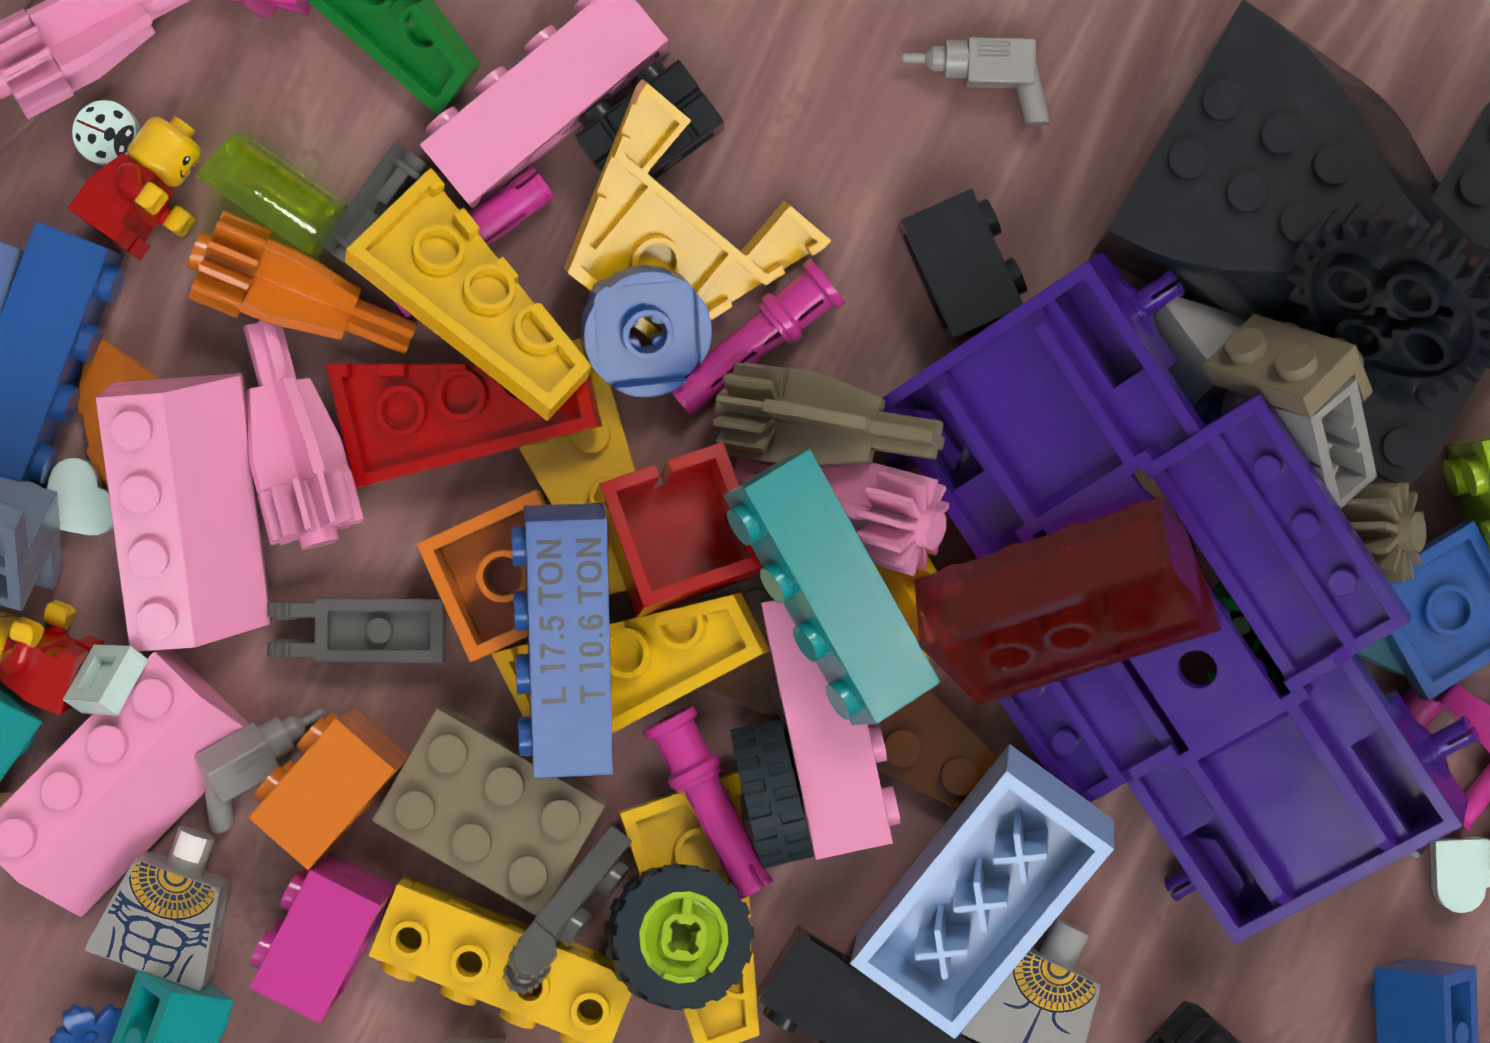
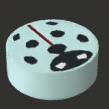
M100 100L88 104L78 113L73 123L72 136L76 148L85 158L95 164L105 166L122 153L128 156L127 148L141 128L136 117L128 109L113 101Z

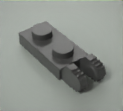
M315 598V602H267V617H274L276 620H296L298 617L315 618V642L297 641L293 638L276 639L274 642H267V656L315 658V662L444 663L446 661V609L441 598Z
M611 826L519 938L516 946H513L508 956L507 964L503 969L504 975L502 978L505 979L506 984L510 988L509 991L513 990L525 995L526 992L532 993L534 988L537 989L539 982L542 983L551 970V964L557 956V943L562 941L569 947L592 917L585 910L598 893L608 899L629 872L630 868L623 863V860L632 840L615 827Z

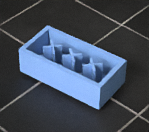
M1009 744L859 929L850 964L956 1039L1114 850V819Z

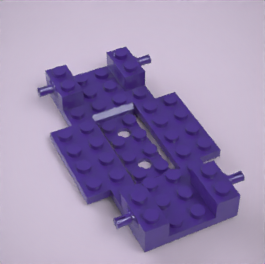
M1103 250L882 397L886 400L883 412L942 421L944 425L941 435L945 438L942 451L938 450L936 460L896 453L887 454L883 459L885 465L892 466L905 456H908V460L895 468L909 472L917 467L923 476L937 479V484L946 486L947 490L941 501L949 503L947 513L981 562V565L936 592L931 599L1044 769L1090 803L1127 783L1183 867V869L1170 876L1164 877L1166 890L1169 892L1173 889L1170 896L1175 901H1179L1184 896L1198 890L1235 945L1462 827L1468 798L1449 771L1447 756L1480 739L1474 726L1470 728L1471 721L1465 715L1461 719L1431 734L1428 729L1415 720L1396 690L1385 696L1383 695L1356 653L1410 624L1411 614L1284 422L1261 391L1205 425L1168 370L1177 359L1158 332L1153 315L1160 308L1185 294L1181 283L1176 284L1160 296L1156 294L1178 279L1176 275L1168 270L1164 275L1137 291L1136 288L1123 279L1105 250ZM1142 468L1149 479H1154L1284 675V683L1288 688L1284 692L1279 693L1268 676L1266 665L1253 654L1231 621L1229 609L1225 604L1218 601L1194 565L1193 555L1186 547L1180 544L1157 509V502L1154 496L1143 488L1134 473ZM1128 539L1138 545L1143 554V564L1137 572L1122 574L1115 571L1109 565L1107 548L1112 541ZM1198 650L1209 654L1217 666L1215 679L1203 685L1188 681L1180 670V659L1185 653Z

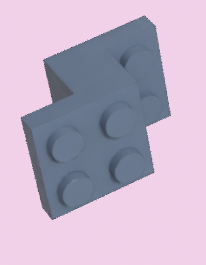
M0 477V605L22 611L34 585L54 590L63 571L58 492L45 489L33 482H18Z

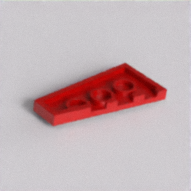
M326 364L356 488H364L603 427L590 373L583 384L546 421L475 364Z

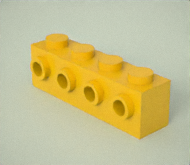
M407 875L399 881L369 953V957L382 961L380 969L390 976L408 982H415L417 977L420 976L440 984L439 992L455 1002L474 1006L478 999L500 1008L499 1016L518 1027L534 1029L536 1023L556 1030L560 1032L558 1039L562 1043H612L632 994L627 990L628 987L622 981H618L612 971L615 969L611 959H607L606 954L573 942L568 947L562 941H559L556 945L557 956L551 964L548 976L542 983L539 982L537 989L534 988L532 993L526 992L525 995L513 990L509 991L510 988L506 984L505 979H502L504 975L503 969L507 964L508 956L513 946H516L517 941L530 924Z

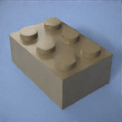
M444 703L434 712L372 821L538 916L554 896L605 808L609 797L574 776L534 778L532 757H519V746L517 743L453 706Z

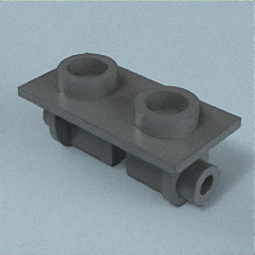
M394 142L320 245L345 263L346 249L430 167L415 154ZM435 172L438 175V177L443 181V183H445L446 179L437 172Z

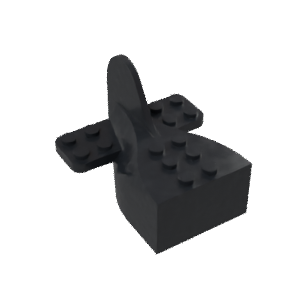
M1242 0L1218 36L1094 247L1093 252L1099 254L1105 250L1115 265L1148 284L1164 275L1166 271H1172L1178 279L1160 290L1162 292H1166L1176 284L1181 283L1185 292L1183 296H1179L1181 298L1226 311L1244 321H1247L1253 314H1257L1283 323L1291 322L1302 329L1316 333L1319 329L1317 325L1300 323L1297 319L1305 306L1289 299V295L1296 286V284L1287 279V274L1295 264L1291 260L1292 255L1318 220L1325 222L1334 209L1338 208L1348 215L1356 203H1361L1373 216L1383 202L1388 203L1395 219L1402 220L1410 208L1415 209L1418 215L1419 226L1426 229L1436 220H1441L1443 222L1442 237L1449 242L1455 238L1465 236L1468 242L1462 253L1467 258L1486 256L1489 261L1481 272V276L1490 277V102L1479 111L1437 181L1406 125L1394 109L1378 93L1279 22L1247 1ZM1368 370L1366 375L1373 392L1362 402L1377 477L1390 483L1412 482L1420 478L1427 470L1477 383L1467 380L1462 390L1458 393L1444 385L1437 397H1432L1420 383L1413 395L1409 396L1402 389L1399 380L1392 379L1386 389L1380 388L1377 381V373Z

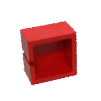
M724 442L668 460L660 476L656 465H652L601 482L597 487L594 500L595 503H603L607 517V536L637 618L756 577L763 568L751 545H745L738 539L727 518V511L730 508L723 495L739 486ZM661 476L664 485L654 488Z

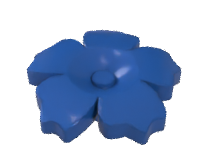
M72 1004L70 1009L62 1012L64 1026L56 1028L55 1034L49 1037V1043H111L122 1014V1008H116L112 1004H107L95 1016V1010L92 1006L81 1007Z

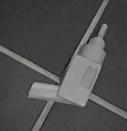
M969 37L968 40L945 39L944 46H932L926 51V54L903 53L900 57L904 63H925L931 71L943 72L944 78L965 79V87L1017 89L1025 124L1030 126L1051 125L1036 63L1035 39Z
M318 709L302 719L289 716L280 721L276 716L258 727L252 722L195 754V760L204 777L209 829L212 832L221 833L231 828L234 823L232 798L264 781L279 766L276 760L295 750L293 743L304 736L305 727L325 716L324 709Z

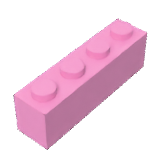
M579 0L573 7L577 15L557 31L553 25H550L540 31L524 47L527 56L509 71L504 66L493 70L475 87L474 91L478 94L477 98L460 112L455 107H450L438 115L426 127L425 132L429 137L420 146L472 209L512 182L528 167L535 164L581 126L579 119L589 109L607 98L612 100L627 88L640 72L670 52L669 40L636 0Z
M774 599L760 601L812 849L816 860L892 844L890 826L899 825L901 821L893 786L881 788L876 763L887 761L880 724L851 725L849 719L845 720L837 714L826 696L825 687L828 685V682L817 662L810 661L796 644L793 636V628L796 625L784 604H780Z

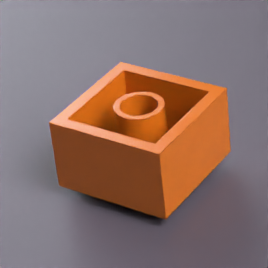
M533 490L416 544L470 663L528 637L527 630L515 631L513 591L526 590L525 566L513 567L511 526H524V506L547 505L541 490Z
M356 708L339 717L334 712H331L326 718L321 717L297 743L296 747L304 753L295 764L292 760H289L282 768L278 766L253 794L261 804L248 818L307 870L333 849L398 775L409 757L402 748Z

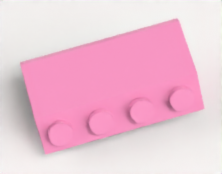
M242 373L112 383L96 397L129 646L138 652L193 648L271 624L272 617H267V602H270L257 491L249 464L247 409Z
M174 649L154 651L147 658L149 660L118 716L92 714L0 808V865L18 883L79 917H83L127 873L136 857L147 852L205 794L204 777L195 760V754L249 725Z

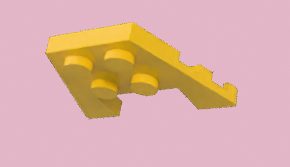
M642 79L634 90L564 268L590 291L598 281L610 278L616 272L626 268L641 265L666 268L671 272L682 275L706 304L710 319L713 320L733 307L731 304L733 301L761 283L768 285L785 274V268L809 253L812 256L826 248L831 240L784 200L746 246L739 250L648 174L649 170L691 120ZM650 316L640 318L638 325L634 326L649 339H651L653 334L662 332V324L653 323Z

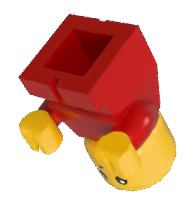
M176 116L173 117L170 123L160 117L149 118L127 148L128 156L124 153L120 154L90 176L67 209L140 261L151 247L146 243V240L153 228L157 227L159 223L180 238L184 237L195 224L196 218L180 206H175L173 210L171 209L169 202L174 191L170 187L180 186L201 158V148L191 139L196 131Z
M59 600L48 603L44 610L43 619L46 623L50 624L48 629L24 616L18 618L0 610V680L24 701L58 715H62L73 707L66 703L63 698L93 645H104L105 641L90 635L80 640L71 638L68 631L75 620L77 611L71 605Z

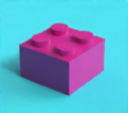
M332 852L309 870L304 867L302 872L297 871L279 904L280 907L289 911L284 920L279 919L272 930L267 929L249 962V965L259 969L250 988L321 1024L341 999L391 901L396 885Z

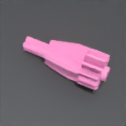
M45 0L26 11L23 8L0 20V99L2 100L12 94L27 119L46 111L74 96L73 92L100 79L153 36L155 31L151 25L153 23L152 20L191 0Z
M262 320L258 323L247 324L243 327L259 386L246 391L249 464L256 491L259 494L257 496L270 545L278 543L285 545L299 540L302 550L332 544L340 540L337 530L351 528L350 525L360 524L364 520L343 441L311 379L297 380L283 327L269 324Z
M737 458L736 466L733 470L740 485L771 467L772 464ZM876 462L864 465L821 468L874 565L915 576L916 569L921 571L927 569V553L937 555L939 551L937 547L940 545L947 528L944 513L949 509V503L941 501L947 490L945 485L937 484V479Z

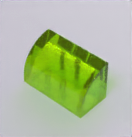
M238 132L228 138L209 157L195 175L313 258L322 249L321 242L348 207V204L245 132Z

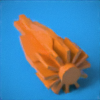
M223 210L212 236L202 231L200 232L187 263V268L198 272L191 286L188 299L236 319L240 312L269 324L341 340L344 332L348 331L405 355L417 327V322L359 299L362 288L304 252L271 239L273 230Z

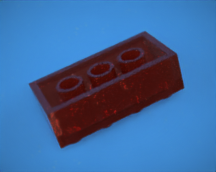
M1161 497L1148 502L1130 504L1121 511L1085 523L1070 524L1058 532L1023 544H1011L1005 546L999 552L963 564L948 565L939 572L914 580L920 648L977 706L1222 630L1219 615L1187 532Z

